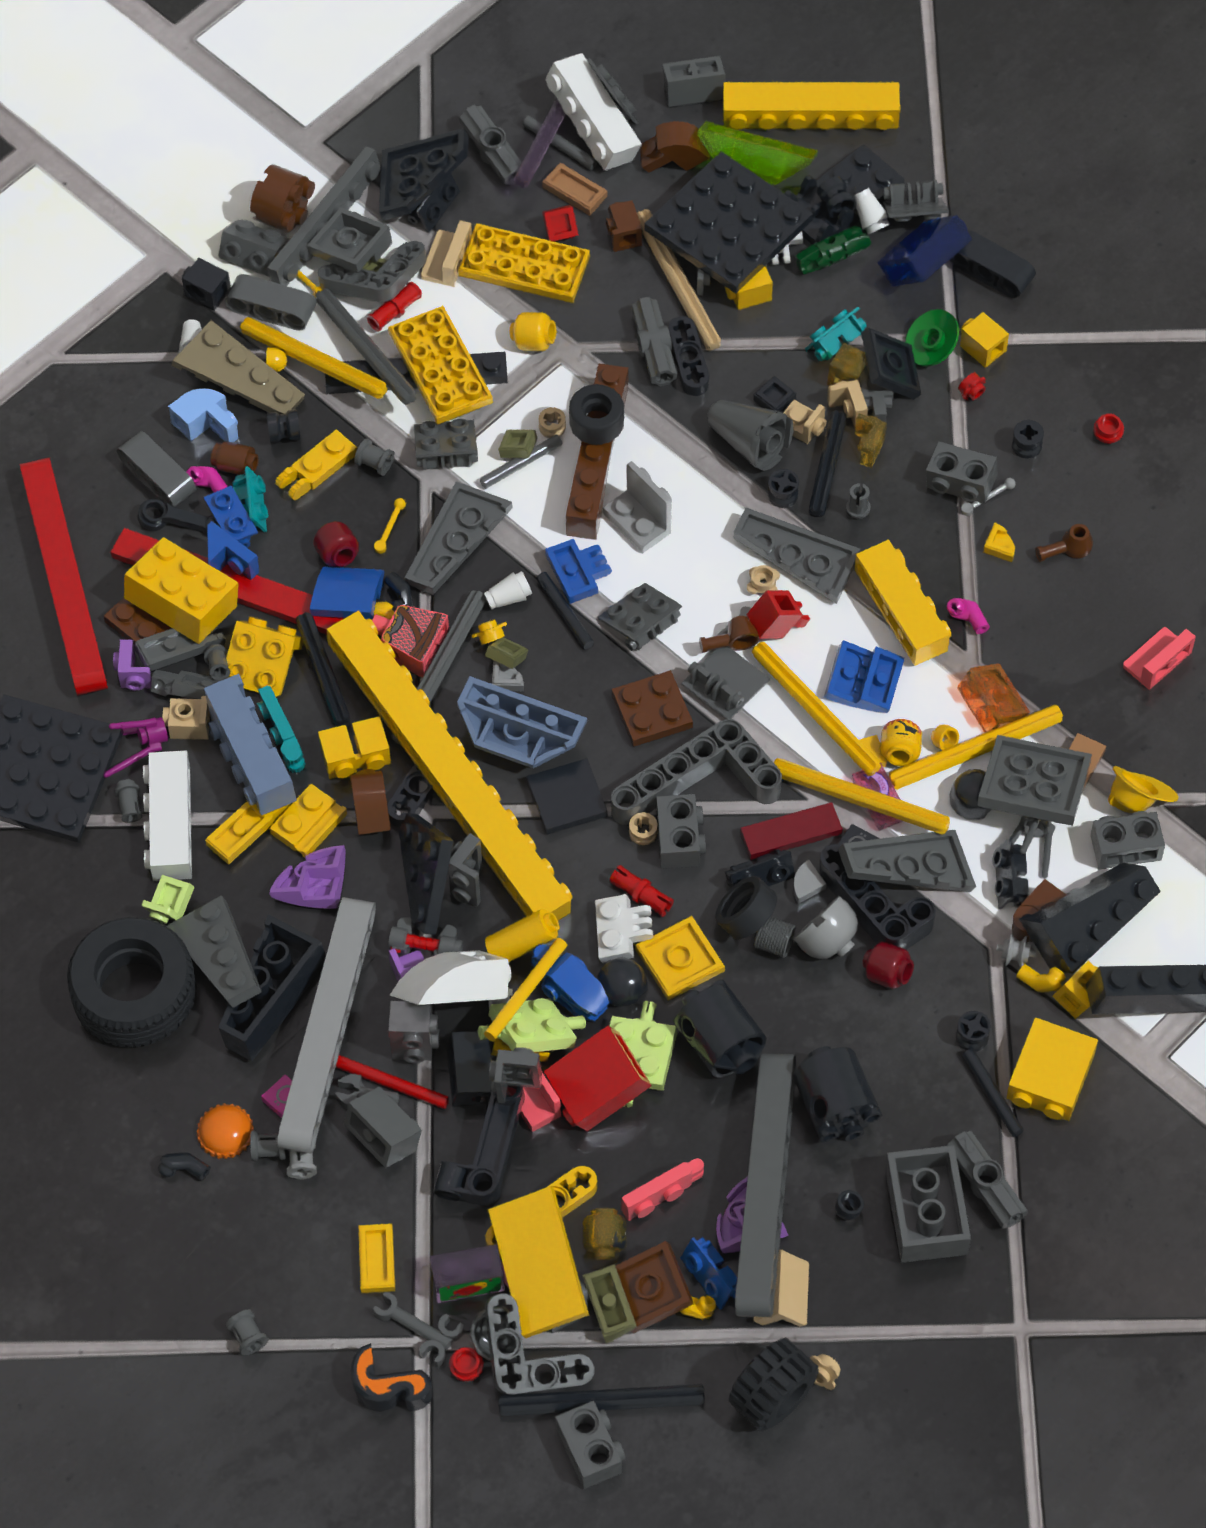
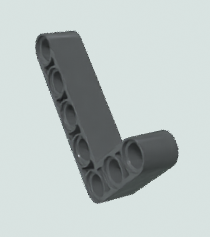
M724 719L616 787L611 794V816L618 824L629 825L630 819L635 814L641 812L650 813L656 809L657 796L678 795L725 764L755 800L762 804H772L781 795L782 774L779 768L738 721ZM725 737H731V738H734L735 740L726 741V740H724L723 738H725ZM700 753H705V754H708L709 756H707V757H699V756H697V755L700 754ZM749 759V760H752V761H754V762H753V763L746 764V763H743L742 761ZM673 770H681V771H683V773L675 774V773H672L671 771H673ZM763 782H770V783H772L773 785H772V786H763L761 783H763ZM649 786H654L658 789L650 791L645 788ZM629 803L631 806L622 807L620 804Z

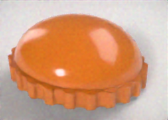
M224 1103L223 1105H216L214 1108L211 1107L208 1112L204 1113V1116L200 1118V1123H198L197 1136L200 1147L205 1149V1153H209L212 1157L216 1156L218 1159L234 1158L235 1155H240L250 1145L251 1131H254L253 1121L250 1119V1115L246 1113V1110L241 1109L240 1106Z

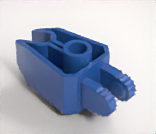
M542 943V945L535 947L531 958V966L535 967L550 946H547V944L543 945ZM568 952L562 957L559 956L542 979L541 986L544 994L551 1000L557 1001L574 1016L583 1015L585 1020L595 1022L608 1009L607 1005L610 1002L602 984L587 970L585 963L577 956H573Z

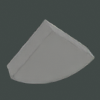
M493 660L492 684L510 691H524L523 677L520 672L515 668L511 669Z
M810 860L804 862L795 874L794 896L798 904L826 889L825 881Z

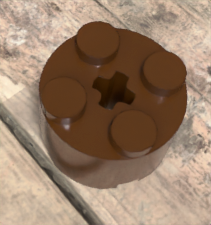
M275 164L268 166L263 172L268 174L264 182L258 180L254 188L250 212L256 215L252 217L253 220L288 233L297 225L301 226L308 218L306 207L309 198L314 193L315 182L310 181L304 175Z

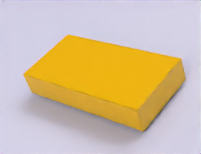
M358 1225L361 1293L395 1291L393 1225Z

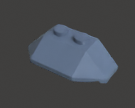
M471 676L457 701L458 708L475 748L530 768H535L574 748L587 723L586 717Z

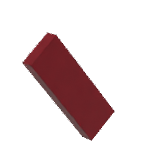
M830 802L741 827L740 834L749 858L753 860L774 852L775 849L780 851L788 850L841 835L843 829L834 805Z

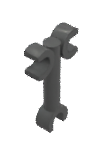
M384 1292L383 1300L389 1303L391 1307L387 1310H382L375 1306L373 1308L375 1317L382 1321L393 1319L428 1340L420 1347V1357L423 1359L429 1351H437L438 1356L434 1360V1365L437 1368L442 1366L446 1358L445 1351L449 1349L453 1341H457L463 1336L464 1324L460 1323L453 1331L447 1330L445 1327L450 1319L449 1315L445 1314L439 1319L438 1331L400 1308L393 1294Z

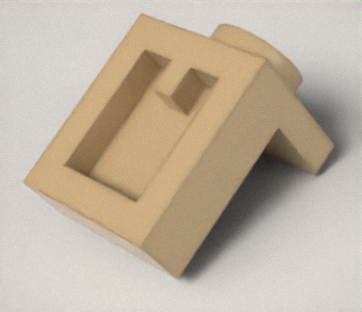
M858 380L840 381L829 386L827 397L829 407L843 405L844 412L847 415L846 418L851 417L855 429L867 426L868 408Z
M793 400L784 411L788 415L787 417L793 421V436L806 444L815 435L819 436L826 426L827 421L824 419L825 407L822 405H818L814 411Z

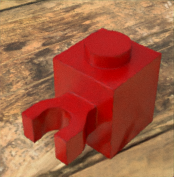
M766 590L746 614L756 628L760 639L784 638L793 626L805 627L811 620L808 615L802 614L800 611L803 606L801 601H795L789 590Z

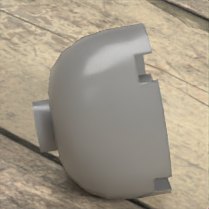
M838 896L818 916L811 920L793 940L801 950L811 957L827 959L837 953L841 958L855 945L851 941L858 925L855 912L845 900Z

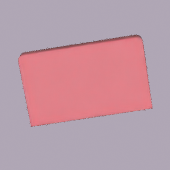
M1163 627L1124 661L1123 668L1150 690L1192 653L1196 636L1188 629H1185L1179 636H1176L1167 627Z
M543 1073L541 1088L523 1087L525 1101L520 1114L532 1132L561 1117L560 1099ZM513 1087L507 1088L509 1097L513 1096L517 1091Z

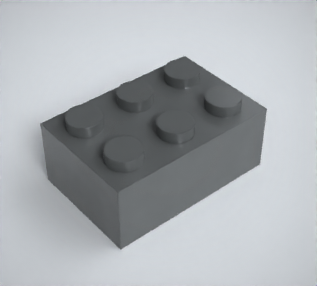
M954 1145L887 1153L885 1172L901 1263L968 1255L971 1236Z

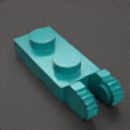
M267 685L258 689L261 702L257 703L258 709L264 721L270 719L273 725L269 730L277 746L282 744L280 750L287 769L292 771V773L303 771L305 760L302 749L271 686Z

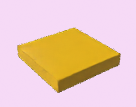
M692 916L653 935L652 939L635 945L636 952L668 1001L725 972L724 964Z

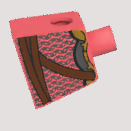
M400 605L391 619L377 614L372 619L378 630V635L382 636V643L388 642L392 647L396 662L423 678L449 631L448 615Z

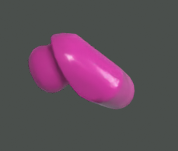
M191 466L186 471L196 486L209 487L213 493L228 487L217 470L212 467Z
M952 598L948 601L946 608L949 614L956 619L970 622L976 634H982L990 628L978 604L974 601L961 598Z

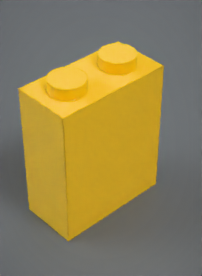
M1035 1017L1011 1077L1006 1099L1011 1100L1018 1107H1031L1042 1111L1049 1118L1070 1121L1093 1061L1098 1039Z

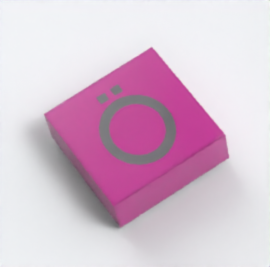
M286 1074L261 1096L262 1101L280 1118L283 1117L292 1080Z

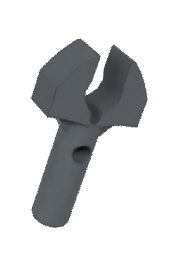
M349 1074L338 1080V1087L351 1088L355 1092L349 1095L335 1092V1096L339 1104L347 1109L349 1102L368 1093L373 1088H366L362 1084L361 1075ZM385 1091L398 1104L399 1094L397 1092Z

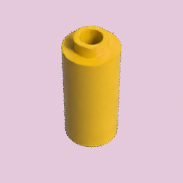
M540 909L485 938L486 949L488 953L506 958L510 962L534 950L536 946L542 945V943L544 945L558 937L557 930L560 929V925L552 912L548 913L545 909Z

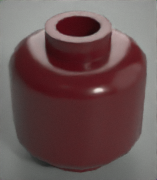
M334 521L325 524L316 532L314 537L316 551L324 563L330 567L347 566L355 559L359 551L358 540L350 528L342 522Z
M880 942L873 949L867 950L863 958V967L866 968V977L870 982L889 989H897L902 984H907L914 970V962L911 960L910 954L906 949L887 942Z

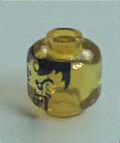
M598 1208L591 1210V1215L586 1216L582 1222L583 1248L588 1252L595 1253V1259H614L615 1253L624 1250L627 1245L626 1219L618 1214L617 1209Z

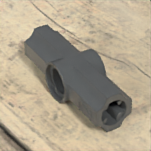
M473 105L466 108L465 112L459 116V122L479 148L481 159L492 166L505 185L509 184L512 186L520 182L523 176L526 175L527 169L506 141L504 130L494 125L481 106Z
M650 297L639 298L636 303L632 304V315L637 328V343L640 355L645 357L651 383L658 386L669 385L673 380L677 379L676 367L671 354L672 344L669 329L663 324L657 300Z
M964 1131L955 1136L947 1146L954 1145L958 1166L971 1183L972 1193L977 1198L983 1200L1002 1229L1010 1228L1019 1223L1027 1215L1028 1210L1004 1178L1001 1165L989 1157L972 1131ZM990 1176L994 1179V1182L984 1183L979 1177Z

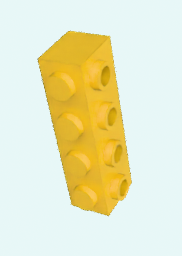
M886 540L857 553L855 559L856 574L914 666L947 652L949 638L951 637L950 628L946 621H941L937 616L932 599L929 596L925 597L921 591V585L914 572L910 573L907 569L905 558L900 549H895L890 540Z

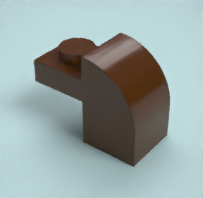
M673 121L657 125L656 136L641 143L640 147L642 168L649 173L670 161H674L688 171L710 159L708 135L698 127L686 122Z
M364 769L354 775H350L358 834L391 830L382 771Z

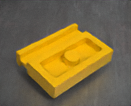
M310 784L296 799L297 801L293 802L270 827L271 835L294 851L300 852L304 858L306 855L314 852L347 815L346 807L338 805L336 800L313 784Z

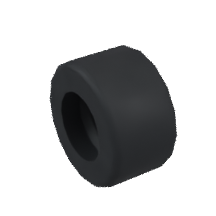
M600 384L588 385L575 392L569 404V425L573 434L580 441L594 445H602L617 438L624 428V403L621 395L613 388ZM594 410L603 411L608 414L599 419L586 416L588 412Z

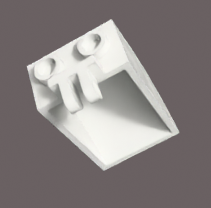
M479 950L445 952L429 957L412 967L398 981L390 996L417 1005L489 1000L490 1009L491 1004L506 1003L509 1001L510 996L513 995V989L508 988V983L511 979V968L508 964V959Z

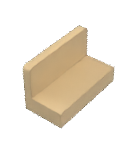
M460 220L455 233L444 230L437 231L427 261L421 272L422 280L455 287L459 277V267L472 236L471 223Z
M779 1250L772 1317H754V1322L766 1325L779 1320H785L799 1327L807 1324L809 1263Z

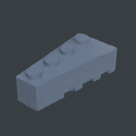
M236 674L204 688L212 720L207 724L213 739H220L221 741L219 747L225 761H232L233 766H231L237 783H244L245 788H243L249 805L255 804L262 816L297 800L293 782L276 747H273L264 723H260L251 697H246L243 687L244 683L240 675Z

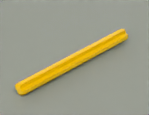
M246 317L244 322L240 324L243 334L269 347L281 349L286 355L368 395L381 399L387 393L388 388L385 382L251 317Z
M759 642L757 646L753 647L752 654L760 664L868 776H872L880 770L881 764L879 760L765 642Z
M1052 705L891 771L888 777L889 782L894 789L898 790L992 751L997 735L1021 739L1058 724L1062 721V711L1058 705Z
M776 758L774 761L784 780L939 834H945L949 828L950 818L946 815L781 758Z

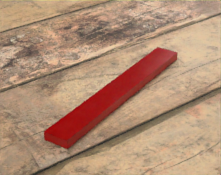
M124 528L111 550V557L130 565H135L160 540ZM186 550L208 564L207 557ZM229 565L220 570V572L238 582L237 603L295 624H297L296 617L306 612L311 613V594L258 575L250 580L242 573H235ZM313 616L318 631L327 635V628L345 619L342 617Z

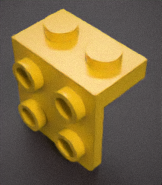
M249 616L248 621H236L226 657L228 668L230 669L228 678L239 674L244 683V689L259 693L258 689L268 685L271 686L275 696L279 697L284 688L293 651L302 650V637L296 635L297 630L294 628L278 625L276 630L266 627V620Z

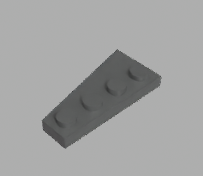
M456 481L405 576V582L411 587L434 595L512 510V501Z
M745 508L734 530V539L836 604L855 567L856 554L861 551L860 548L749 508Z
M955 829L947 830L945 834L930 832L843 843L838 849L848 878L972 892L976 887Z
M222 895L166 926V928L172 929L183 940L192 960L232 1008L262 992L229 905Z

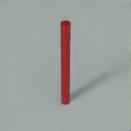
M338 1056L335 1068L351 1074L361 1075L364 1079L443 1109L447 1107L449 1096L344 1056Z

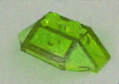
M708 121L702 124L697 133L713 159L722 151L771 185H777L809 166L818 153V150L782 142Z

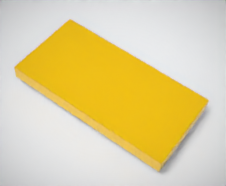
M476 223L459 267V276L573 303L590 258V250Z
M444 306L388 327V333L437 425L493 403V396Z
M549 1186L488 1209L510 1293L518 1305L522 1336L529 1338L588 1316L589 1313L554 1189Z

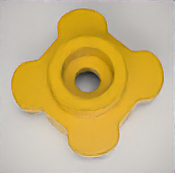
M495 619L478 625L479 632L471 636L472 638L479 637L481 645L490 643L505 636L502 627L506 626L507 622L497 624Z

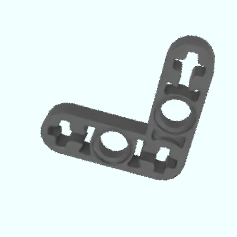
M410 241L402 244L377 272L361 269L356 273L336 264H327L317 272L320 287L322 290L327 288L333 293L376 302L392 300L426 263L425 247L419 241Z
M502 1293L492 1296L485 1305V1319L493 1382L499 1392L512 1395L586 1384L592 1379L594 1375L593 1362L583 1354L525 1361L517 1302L512 1296ZM498 1300H502L505 1306L509 1305L510 1312L504 1314L505 1324L512 1322L513 1329L504 1328L495 1331L494 1325H501L500 1315L493 1313V1307L498 1305ZM502 1334H508L514 1339L515 1347L510 1354H503L497 1348L498 1337ZM517 1357V1363H511L510 1367L513 1375L518 1374L519 1381L514 1382L513 1389H510L508 1383H502V1376L507 1375V1364L499 1366L498 1359L508 1360ZM575 1360H578L579 1366H585L586 1372L580 1374V1380H577L575 1374L563 1375L564 1383H560L561 1371L557 1364L558 1361L562 1362L561 1369L575 1366ZM541 1364L549 1366L553 1372L552 1380L546 1385L539 1383L535 1378V1370Z

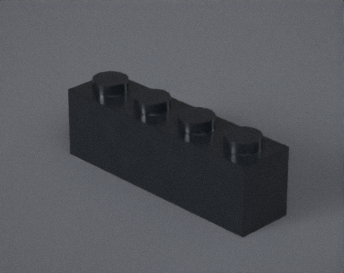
M1206 965L1099 966L1086 983L1092 1014L1206 1012Z

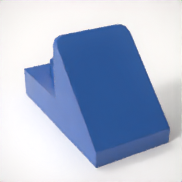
M211 521L207 525L208 564L219 571L228 564L235 573H242L252 580L260 572L257 555Z

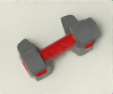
M402 917L398 920L397 927L393 926L391 929L388 948H395L399 956L409 954L412 948L432 951L435 956L445 952H461L463 950V940H457V929L451 925H446L437 939L412 935L411 918Z

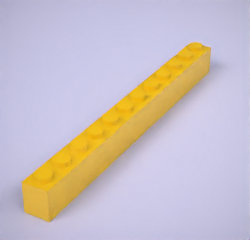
M358 610L327 628L328 645L413 762L421 770L429 784L432 785L437 795L467 836L470 833L481 839L483 858L525 916L540 909H545L548 913L552 912L558 920L570 914L573 897L568 887L563 882L561 884L558 883L553 876L554 870L546 858L541 859L535 851L536 845L527 833L523 835L517 827L518 821L510 809L505 810L500 804L501 799L497 790L492 785L487 786L482 779L483 774L478 764L474 760L470 762L467 759L461 741L456 736L452 738L446 730L448 727L442 715L438 712L434 714L429 707L430 701L422 689L417 690L412 684L413 679L410 672L404 665L399 666L394 659L395 653L389 643H382L377 636L378 630L370 618L365 619Z

